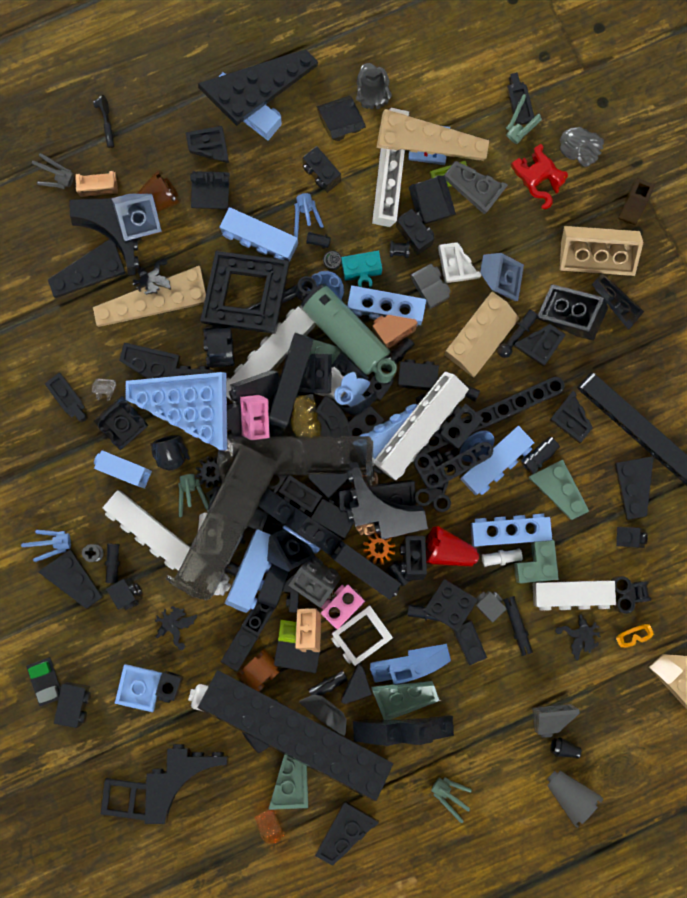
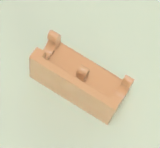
M109 171V174L88 176L76 174V191L81 197L118 194L116 173Z
M297 609L296 649L302 652H306V650L320 652L321 613L317 609Z

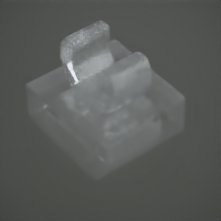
M95 380L92 385V393H96L97 400H100L101 394L107 395V401L111 399L112 392L116 387V380Z

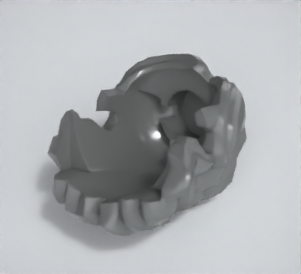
M371 63L362 65L357 77L358 92L356 100L361 102L363 108L369 109L370 107V109H374L376 106V109H380L384 104L387 105L392 97L388 87L389 77L384 68H377Z
M582 127L570 128L563 132L560 138V150L567 158L571 160L577 159L582 166L587 167L598 160V155L602 153L600 150L603 149L604 139L600 138L599 134L589 132Z

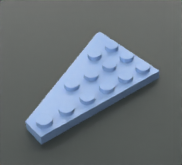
M219 372L126 381L127 401L185 430L190 435L200 438L205 443L217 447L218 450H227L226 373Z

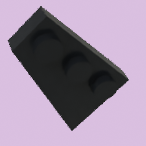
M654 456L615 463L626 520L647 516Z

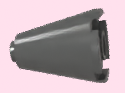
M554 771L547 779L549 781L548 788L576 828L579 827L580 823L583 824L598 808L596 806L598 804L597 801L602 803L604 799L601 795L561 771L558 773Z

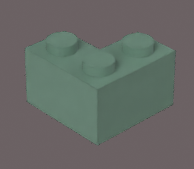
M554 540L531 542L533 562L514 563L516 583L559 580Z

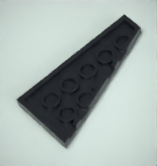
M304 49L198 83V88L238 126L316 68L318 61Z

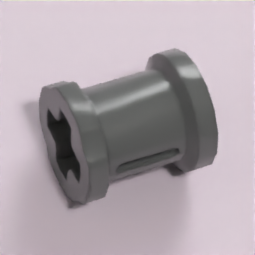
M90 544L82 550V556L88 562H97L104 555L103 549L99 545ZM90 551H95L96 555L93 556L89 553Z

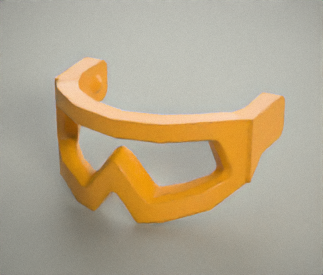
M644 624L620 633L616 640L620 647L626 648L635 646L636 640L643 643L654 634L650 624ZM645 629L648 633L643 638L634 634L632 642L624 643L623 637L632 632Z

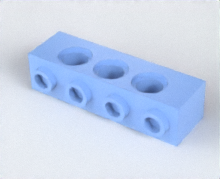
M351 285L347 307L357 317L367 315L370 319L376 320L380 316L393 315L416 319L417 325H421L426 299ZM369 300L373 305L370 308H366L362 303ZM383 304H389L391 306V310L384 311L381 309V306ZM407 307L410 313L404 315L400 312V309Z
M533 514V518L525 519V515L513 516L514 520H506V517H495L494 521L487 522L486 518L475 519V523H470L472 546L552 540L550 517H544V514ZM528 523L534 526L532 534L526 532L525 527ZM509 524L515 527V533L512 536L506 532V527ZM489 526H493L496 529V534L493 537L487 534Z

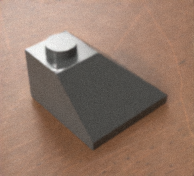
M572 704L532 708L535 732L541 735V737H552L553 733L560 732L580 714L579 709Z

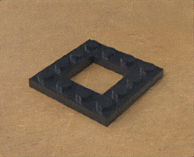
M216 251L201 315V323L276 334L290 262L288 260ZM231 274L266 278L260 311L225 306Z

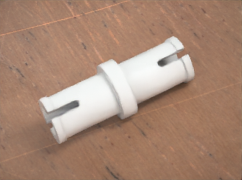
M520 549L510 551L499 550L497 553L482 554L484 567L496 564L502 566L508 562L522 561Z

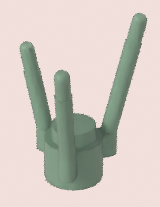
M525 94L522 96L510 124L506 127V130L509 131L506 136L515 144H518L542 120L541 115L537 114L524 128L520 124L514 126L526 98Z
M194 474L180 476V483H178L179 517L183 516V493L186 492L188 507H191L190 492L195 491V487L207 510L209 504L202 491L199 479H195Z
M446 777L443 780L438 778L431 789L434 793L433 796L439 799L460 823H463V819L444 798L448 797L466 811H470L468 806L450 794L452 788L449 785L467 792H472V790L450 781Z

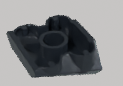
M350 95L316 106L324 128L329 137L335 141L343 140L348 133H357L361 129L366 128L364 120Z
M437 176L417 184H412L409 187L415 211L421 215L424 225L456 215L445 176Z
M123 396L119 397L94 420L98 428L106 434L119 450H122L148 427L146 421Z

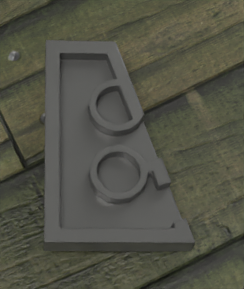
M457 161L443 175L450 185L483 214L488 212L508 186L506 183L493 180L488 175L484 176L477 173L476 170Z

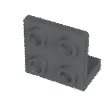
M315 557L300 567L289 586L321 608L341 579V576L335 569L328 568L319 558Z

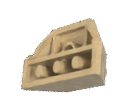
M662 654L649 668L687 709V656Z

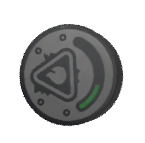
M328 251L323 257L324 266L331 271L337 270L342 264L341 255L337 251Z

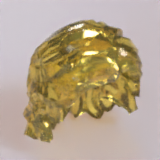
M299 396L295 400L291 419L292 430L301 439L314 440L316 437L321 436V423L317 419L318 413L313 412L312 414L310 412L316 406V403L310 399H305V396Z

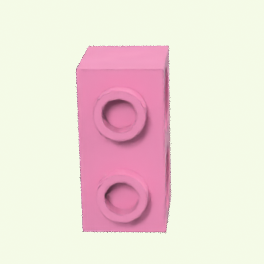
M260 395L240 397L242 436L250 440L269 438L268 399Z
M341 585L335 592L337 596L332 601L328 599L321 607L323 609L321 614L337 630L365 602L349 585L346 587ZM345 593H351L354 596L352 603L346 604L343 602L342 597ZM337 607L340 610L339 617L332 618L329 615V609Z

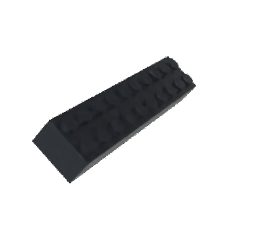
M219 670L216 671L197 707L372 801H377L394 764Z

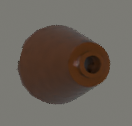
M160 170L155 172L136 193L152 194L157 212L181 203V199H176L179 196L176 189L167 177L163 179L161 176L163 172Z

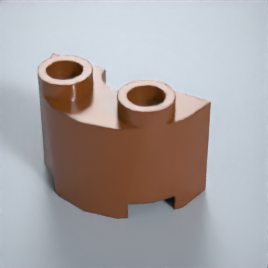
M264 648L236 676L245 685L259 692L265 686L263 682L267 678L272 680L279 673L277 670L279 666L274 665L275 659Z

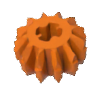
M375 532V540L372 536H367L371 544L368 542L363 543V545L369 546V549H364L363 553L370 551L371 554L366 559L369 560L374 556L373 564H376L377 558H380V563L384 564L383 557L388 561L391 560L387 553L395 554V551L389 550V547H395V543L388 545L387 542L391 541L392 537L384 540L379 538ZM376 543L384 545L382 548L383 553L380 554V552L376 553L374 551Z

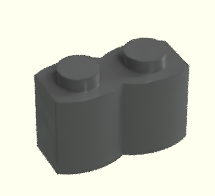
M432 264L411 274V280L422 299H426V306L429 310L448 300L450 297L449 293H451L447 283L441 281L439 269L433 267Z

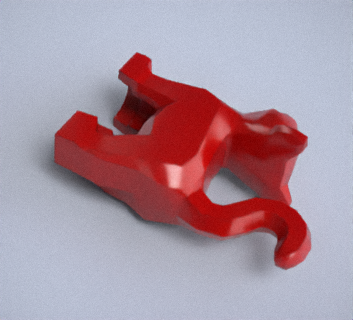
M540 144L534 148V153L531 155L535 164L528 167L527 160L524 157L522 160L518 158L513 161L511 167L516 175L523 180L524 186L529 189L533 197L545 199V203L541 208L548 209L553 204L552 196L546 191H537L536 187L544 180L549 179L553 190L557 194L559 193V188L568 178V173L556 168L553 161L543 153V145Z

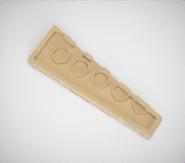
M387 109L382 114L377 148L403 149L416 153L418 151L427 152V154L432 155L436 153L449 157L456 156L482 161L487 158L489 140Z
M197 266L166 278L170 281L171 290L158 286L160 290H157V294L149 293L146 295L144 291L147 292L145 290L146 287H143L141 292L136 290L93 307L96 325L101 327L204 304L206 289L201 267Z

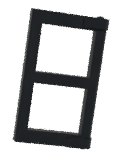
M106 778L100 814L145 820V814L134 812L137 789L146 790V784ZM111 785L131 788L128 811L108 809Z

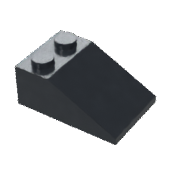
M551 284L537 319L577 337L594 341L608 310V305L604 297Z

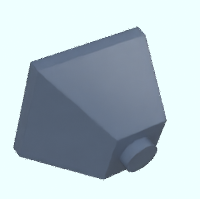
M127 194L111 198L124 241L162 232L152 194Z
M502 253L483 255L480 273L490 288L511 300L518 301L524 265Z

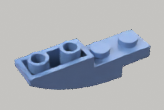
M447 644L410 650L408 651L409 656L370 663V669L375 683L393 679L395 685L428 675L449 663L451 658Z

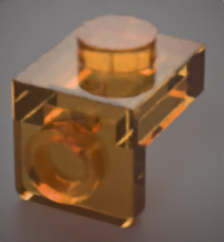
M274 809L255 816L261 837L267 844L277 843L281 840V837L285 836Z

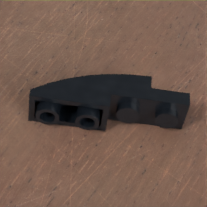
M256 602L254 609L250 611L220 662L238 672L275 608Z

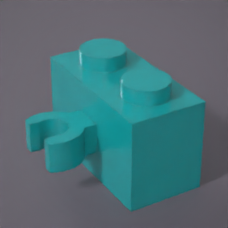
M379 251L341 257L345 281L359 279L358 287H362V282L366 281L369 284V288H372L370 277L382 275Z

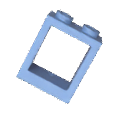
M101 451L100 454L98 453L94 460V469L144 489L152 473L147 468L105 451Z

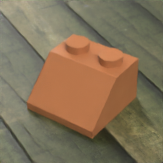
M393 315L380 316L373 322L372 332L390 349L415 332L418 322L416 319Z

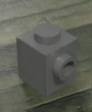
M483 591L476 597L478 600L475 606L490 622H494L507 609L501 603L503 599L496 592L492 594L490 591L487 593Z

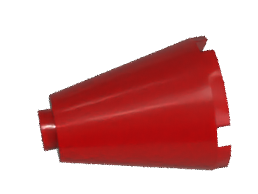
M432 527L426 538L425 543L428 544L426 563L471 567L478 562L479 553L477 548L441 527Z

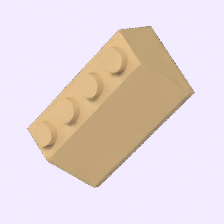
M564 226L561 241L560 270L635 276L643 246L640 231Z
M492 291L445 351L444 356L474 378L520 318L505 300Z

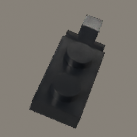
M518 72L512 73L509 77L510 85H507V93L513 115L522 96L526 95L515 125L528 124L534 118L527 85L524 82H520Z
M58 373L45 383L54 398L70 417L75 415L81 422L88 419L82 410L85 408L82 400L62 373Z

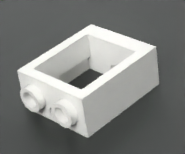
M369 605L344 623L338 630L333 631L332 635L334 637L331 640L337 648L342 647L345 652L343 656L346 661L356 666L393 637ZM367 615L383 638L356 658L339 634Z

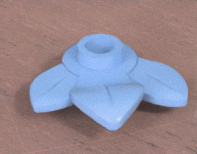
M355 372L349 373L343 377L341 386L335 390L334 398L342 405L348 404L350 407L357 405L365 400L362 394L369 387L370 382L363 378L357 379ZM346 392L345 396L341 397V394Z

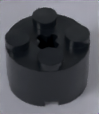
M231 328L204 331L205 340L203 341L204 350L207 351V368L235 366Z

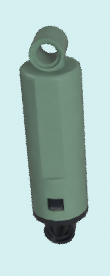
M302 277L298 281L296 296L303 301L300 306L301 309L364 374L368 375L374 371L377 381L381 383L391 381L397 367L394 361L387 358L390 350L326 284L323 283L317 287V283L312 277ZM308 287L310 291H305L302 288ZM386 368L389 373L386 374L381 369Z

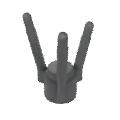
M39 153V157L60 170H55L44 164L32 161V164L54 173L55 180L58 182L38 181L37 185L61 189L72 185L74 173L71 170L64 168Z

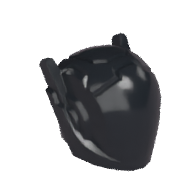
M180 435L165 436L150 443L152 455L156 460L157 466L164 470L178 469L186 459L190 460L188 448Z

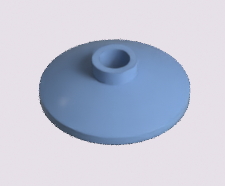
M479 431L472 434L462 444L460 454L482 442H488L493 447L494 436L489 431ZM481 447V451L474 454L476 457V461L478 460V456L482 454L486 455V452L488 451L487 448L483 449ZM469 456L462 457L464 461L471 462Z

